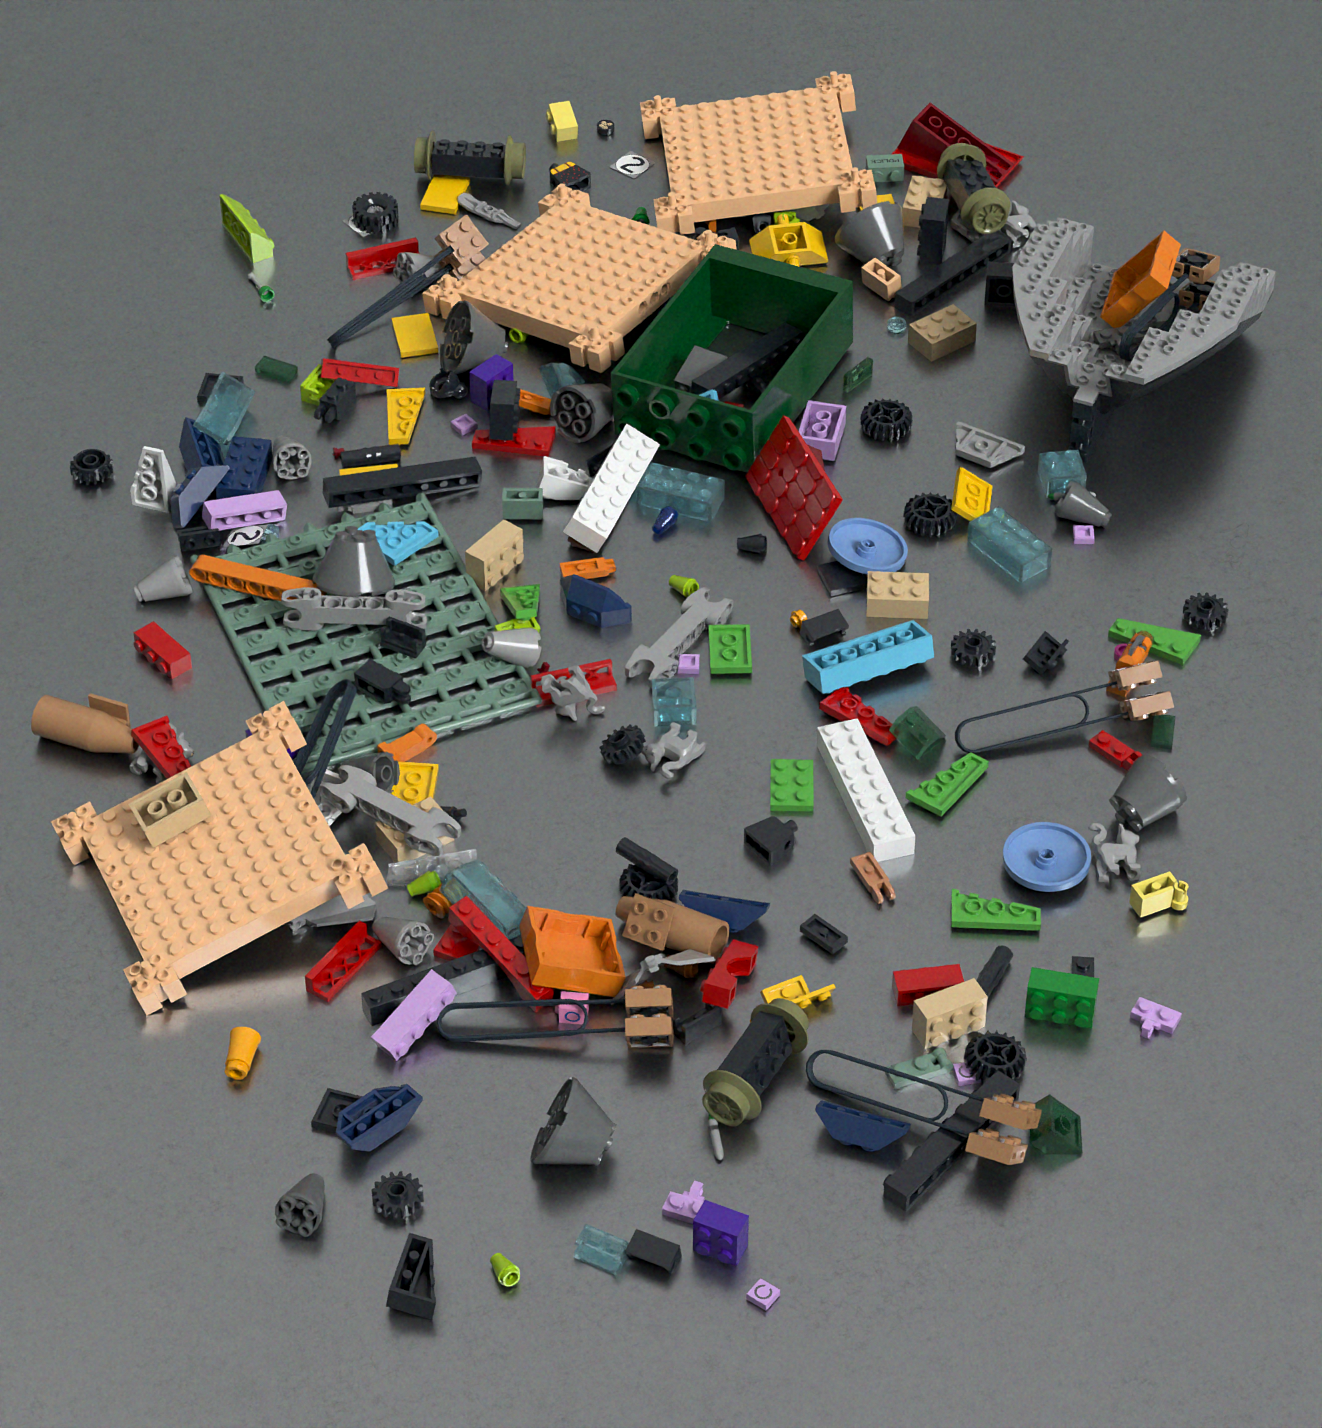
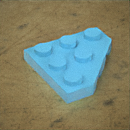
M416 521V524L404 525V522H388L387 525H376L375 522H367L358 528V530L362 531L374 530L376 532V538L386 560L394 566L439 537L438 530L425 521Z

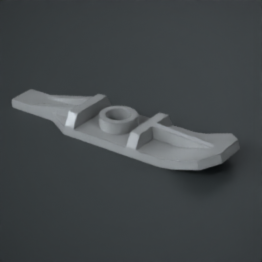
M462 193L457 198L458 203L465 209L488 220L504 223L514 229L521 226V223L504 213L503 209L498 210L493 206L487 205L485 201L480 202L469 193Z

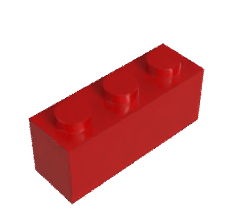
M154 621L133 632L135 649L145 655L150 663H154L162 674H166L169 678L174 679L192 669L190 653Z
M960 964L893 971L892 989L897 1006L914 1005V1000L964 982Z

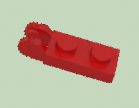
M1104 730L1091 738L1088 744L1090 748L1127 771L1132 763L1143 755L1139 751L1135 752Z

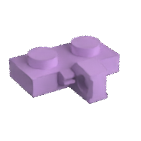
M1139 997L1131 1011L1130 1018L1143 1024L1140 1036L1149 1039L1154 1029H1160L1172 1034L1181 1020L1182 1013Z
M694 1181L690 1192L684 1191L683 1195L670 1191L662 1208V1215L693 1224V1220L705 1200V1197L702 1196L703 1183Z

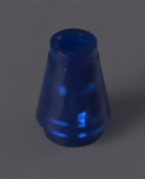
M670 506L662 508L652 526V531L657 535H661L677 522L678 512Z

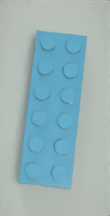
M914 620L802 655L804 677L822 694L831 693L836 689L850 687L860 681H868L879 675H887L897 669H905L916 663H924L928 659L934 658L932 635Z

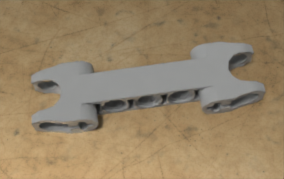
M309 587L282 592V604L287 607L296 608V610L284 613V625L291 628L314 631L321 629L324 623L386 625V620L389 616L423 629L427 626V616L412 612L425 607L426 596L418 592L391 590L386 593L385 597L321 595L319 589ZM290 596L297 597V599L288 600L287 598ZM414 599L420 600V602L413 603L411 601ZM292 617L299 618V619L296 620V621H290V620H288L289 618H292ZM417 620L422 621L420 624H414L411 622Z
M702 587L692 593L682 604V616L651 647L641 644L633 652L625 666V675L634 677L639 673H650L648 679L649 687L653 689L669 681L678 669L679 662L677 659L679 654H683L708 628V625H724L733 609V600L724 598L720 602H709L710 589Z
M341 765L338 768L339 777L344 783L333 784L324 782L319 786L320 794L336 809L349 813L355 808L404 833L405 842L419 852L440 856L443 853V844L437 837L458 838L462 834L461 826L446 812L436 807H432L428 812H425L376 787L377 782L375 778L360 768Z

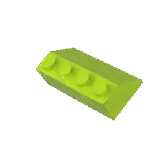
M220 194L222 225L252 263L273 257V240L268 238L263 228L259 227L257 220L251 217L249 210L245 209L240 202Z

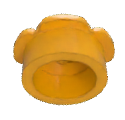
M802 610L792 611L790 622L795 628L799 626L801 629L802 621L808 619Z

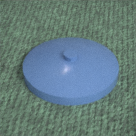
M849 518L839 521L831 528L827 541L829 551L838 562L851 570L863 574H868V571L896 572L904 565L908 553L907 544L897 531L886 524L866 518Z
M1036 822L1024 825L1012 832L1004 844L1003 864L1006 871L1016 882L1033 890L1055 892L1069 889L1080 883L1090 868L1091 851L1088 843L1075 830L1061 824Z

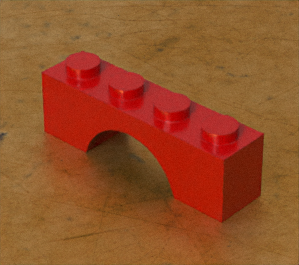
M733 939L730 945L724 948L722 957L717 958L714 969H710L707 980L704 979L700 988V992L703 993L702 1002L728 1009L736 994L737 978L734 976H749L756 966L758 946Z

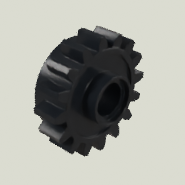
M99 449L83 450L73 457L74 461H70V472L73 475V479H78L79 483L86 481V485H89L90 482L96 485L99 480L104 482V478H110V474L113 473V460L110 459L109 454L106 455L104 451Z
M1208 592L1203 596L1200 593H1197V597L1190 595V600L1186 599L1183 606L1184 619L1188 620L1189 625L1199 630L1209 631L1220 628L1221 624L1226 623V618H1228V604L1223 603V598L1216 599V594L1209 596Z
M967 629V633L959 631V636L954 635L953 640H951V655L955 656L954 660L958 661L961 665L972 668L987 665L989 660H993V655L996 654V641L992 640V635L986 636V631L978 633V629H975L974 632Z
M629 724L627 728L621 726L620 730H613L614 733L612 735L608 734V739L602 740L603 745L599 747L600 753L608 763L624 764L635 759L641 753L644 747L643 743L646 742L645 735L637 725L632 727Z
M399 1171L398 1175L395 1176L393 1172H390V1177L386 1178L382 1175L381 1182L375 1181V1188L371 1190L372 1204L376 1206V1212H381L385 1218L389 1217L393 1218V1220L405 1219L410 1215H414L416 1209L421 1208V1202H424L423 1185L419 1184L418 1178L412 1180L411 1173L403 1176L402 1171Z

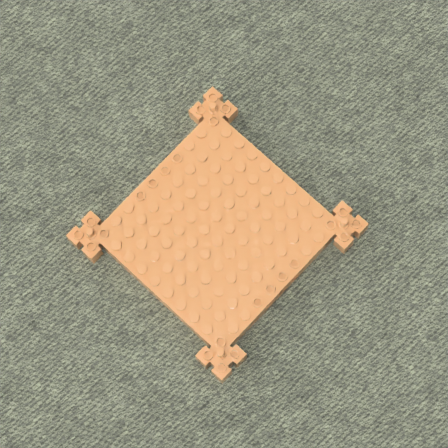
M833 71L830 73V77L816 78V88H806L797 91L790 90L783 93H770L761 96L754 95L746 98L738 97L732 100H718L710 103L702 102L695 105H682L680 107H676L675 98H663L661 100L659 95L654 96V101L640 102L645 139L659 138V134H662L670 185L668 197L653 199L657 228L672 233L680 232V235L695 233L694 222L839 203L841 213L856 211L855 208L858 207L865 209L877 204L872 169L858 171V168H852L840 110L842 112L856 111L851 75L839 74L837 76V72Z
M559 184L551 192L552 194L546 195L538 202L540 217L459 281L457 278L445 274L436 282L437 285L430 286L422 293L425 312L436 316L441 313L442 318L447 319L452 307L458 301H468L495 323L568 347L572 363L583 367L589 364L591 370L602 373L611 366L610 360L617 361L625 354L623 337L678 291L715 244L736 249V241L726 236L718 237L711 230L704 231L697 237V240L599 210L590 206L588 193L580 190L572 191V188L566 187L565 184Z
M284 701L269 708L268 711L263 713V716L259 713L246 720L252 733L251 736L97 815L91 802H88L74 809L75 812H70L68 815L66 813L51 821L73 865L88 859V853L91 852L144 961L141 963L138 961L123 969L146 1015L163 1007L161 1002L168 998L172 1003L187 995L180 981L182 977L332 898L341 895L347 908L350 909L364 902L362 896L371 893L373 897L388 889L375 861H373L364 843L349 850V854H344L289 756L287 749L293 752L307 745ZM187 772L203 798L211 816L153 848L133 814L129 803Z

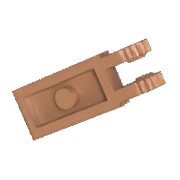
M870 851L850 858L851 866L867 890L871 892L877 904L883 902V896L879 890L881 888L884 889L886 896L890 900L895 899L896 894L889 882V878Z

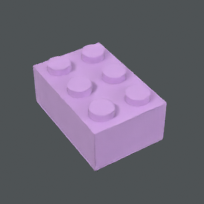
M808 400L798 432L807 445L821 450L824 460L835 461L846 424V406Z

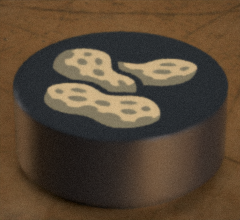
M601 120L597 123V132L601 135H610L615 130L614 122L611 120Z

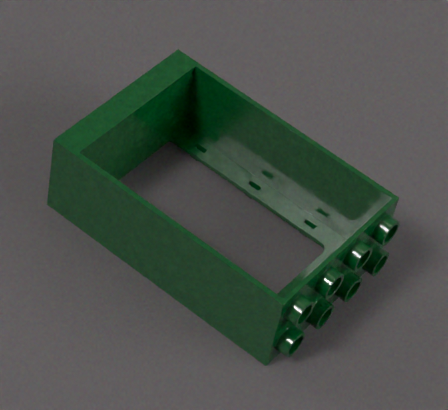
M715 244L611 372L615 434L620 435L625 425L628 424L660 444L658 448L661 450L674 451L688 455L696 460H705L725 466L730 470L748 473L767 440L770 439L769 437L777 424H779L782 416L789 417L792 423L807 405L808 400L810 401L853 343V281ZM786 322L803 331L802 342L750 410L675 388L674 379L694 346L708 349L727 324H734L768 334Z

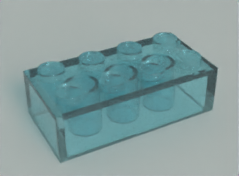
M222 371L212 386L193 426L200 432L206 433L217 442L227 446L237 431L255 391Z
M653 462L649 463L636 486L638 505L707 522H712L724 500L725 480Z
M1000 506L969 522L967 540L1018 582L1021 583L1051 567L1052 548Z

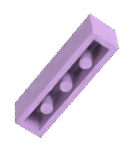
M279 490L204 501L202 518L208 529L218 528L219 530L282 521L286 518L287 503Z
M431 969L371 1038L378 1048L397 1061L407 1053L413 1042L423 1035L424 1030L429 1024L438 1018L443 1008L453 1001L457 992L450 982Z

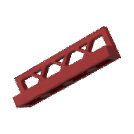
M415 237L345 253L346 267L352 280L393 272L396 264L390 263L397 262V255L399 253L420 254L418 240ZM363 270V272L355 273L354 271Z
M321 359L320 378L336 380L339 377L359 383L397 387L399 368Z
M611 659L578 665L582 672H586L584 675L585 679L596 695L617 691V684L612 674ZM607 667V672L597 673L600 668ZM568 668L530 676L532 689H537L542 698L541 704L536 705V708L555 704L552 702L551 694L544 693L542 685L536 686V682L541 681L542 676L548 674L553 675L556 680L562 676H566L565 680H568L573 676L568 671Z
M359 920L305 975L307 992L329 1002L382 947L381 941L367 935L366 923ZM364 942L372 945L370 949L360 950V946ZM359 957L356 963H346L349 958ZM345 971L346 973L343 977L333 978L335 972ZM332 985V988L327 993L320 990L321 986Z

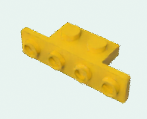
M800 975L763 989L760 994L764 1003L769 1004L773 999L782 998L795 1003L803 1009L812 1004L811 1001L818 999L821 1002L830 998L831 993L836 987L832 984L810 993L803 976Z

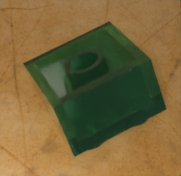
M913 706L906 710L895 720L889 729L918 760L946 737L918 706Z
M1050 1094L1035 1102V1108L1042 1110L1038 1127L1030 1129V1143L1045 1154L1079 1155L1083 1153L1080 1116Z

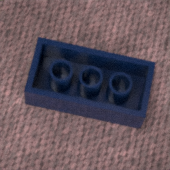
M232 437L223 464L228 465L230 469L215 487L217 499L262 493L273 459L271 440Z

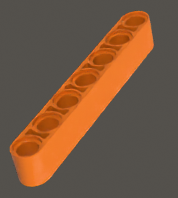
M207 555L198 556L189 570L190 576L198 582L281 601L282 592L290 589L303 587L317 588V584H313L312 580ZM320 590L321 595H326L327 592ZM290 596V597H288L287 599H288V600H293V599H297V597H295V596Z

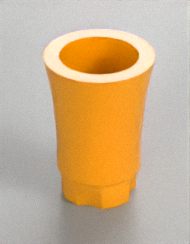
M235 1027L230 1031L229 1049L225 1062V1074L228 1077L242 1080L247 1076L256 1049L261 1042V1036L257 1031L248 1027Z

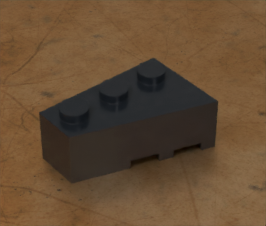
M409 1233L389 1288L386 1307L433 1320L436 1297L434 1292L435 1278L433 1273L432 1239Z

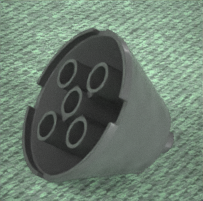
M885 201L858 212L850 218L851 222L846 227L842 225L835 235L836 244L864 264L876 258L887 267L891 265L897 266L902 262L901 257L904 254L903 216L900 204L898 202L890 204L889 201Z
M465 300L458 301L449 312L442 331L446 334L444 344H440V365L445 371L452 370L458 375L472 371L495 354L502 356V353H506L508 343L505 342V329L499 327L470 302Z
M347 526L345 531L336 532L313 575V584L316 583L318 589L327 593L360 597V593L371 592V596L391 591L395 586V579L376 538V532L374 530L362 531L358 530L355 526Z
M569 1077L557 1093L547 1112V1115L550 1116L547 1125L544 1128L540 1127L530 1161L535 1164L594 1165L597 1167L603 1156L601 1153L603 1150L608 1151L612 1144L613 1138L610 1137L614 1133L617 1124L610 1120L577 1078Z

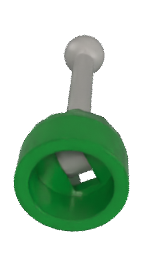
M254 273L248 274V279L258 286V294L261 300L264 302L271 301L275 296L272 288L262 286L256 280Z

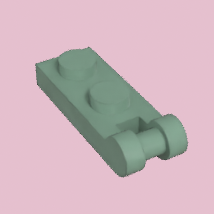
M937 1048L930 1054L890 1065L887 1068L927 1080L949 1073L954 1066L946 1058L945 1050ZM885 1072L894 1089L917 1083Z

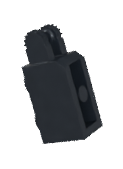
M338 377L319 399L320 405L314 412V418L320 420L324 415V420L327 423L334 419L340 421L356 402L355 382Z
M369 659L354 672L356 688L384 704L391 703L393 700L405 705L411 702V696L409 695L411 691L410 685L403 682V676L384 667L382 664Z

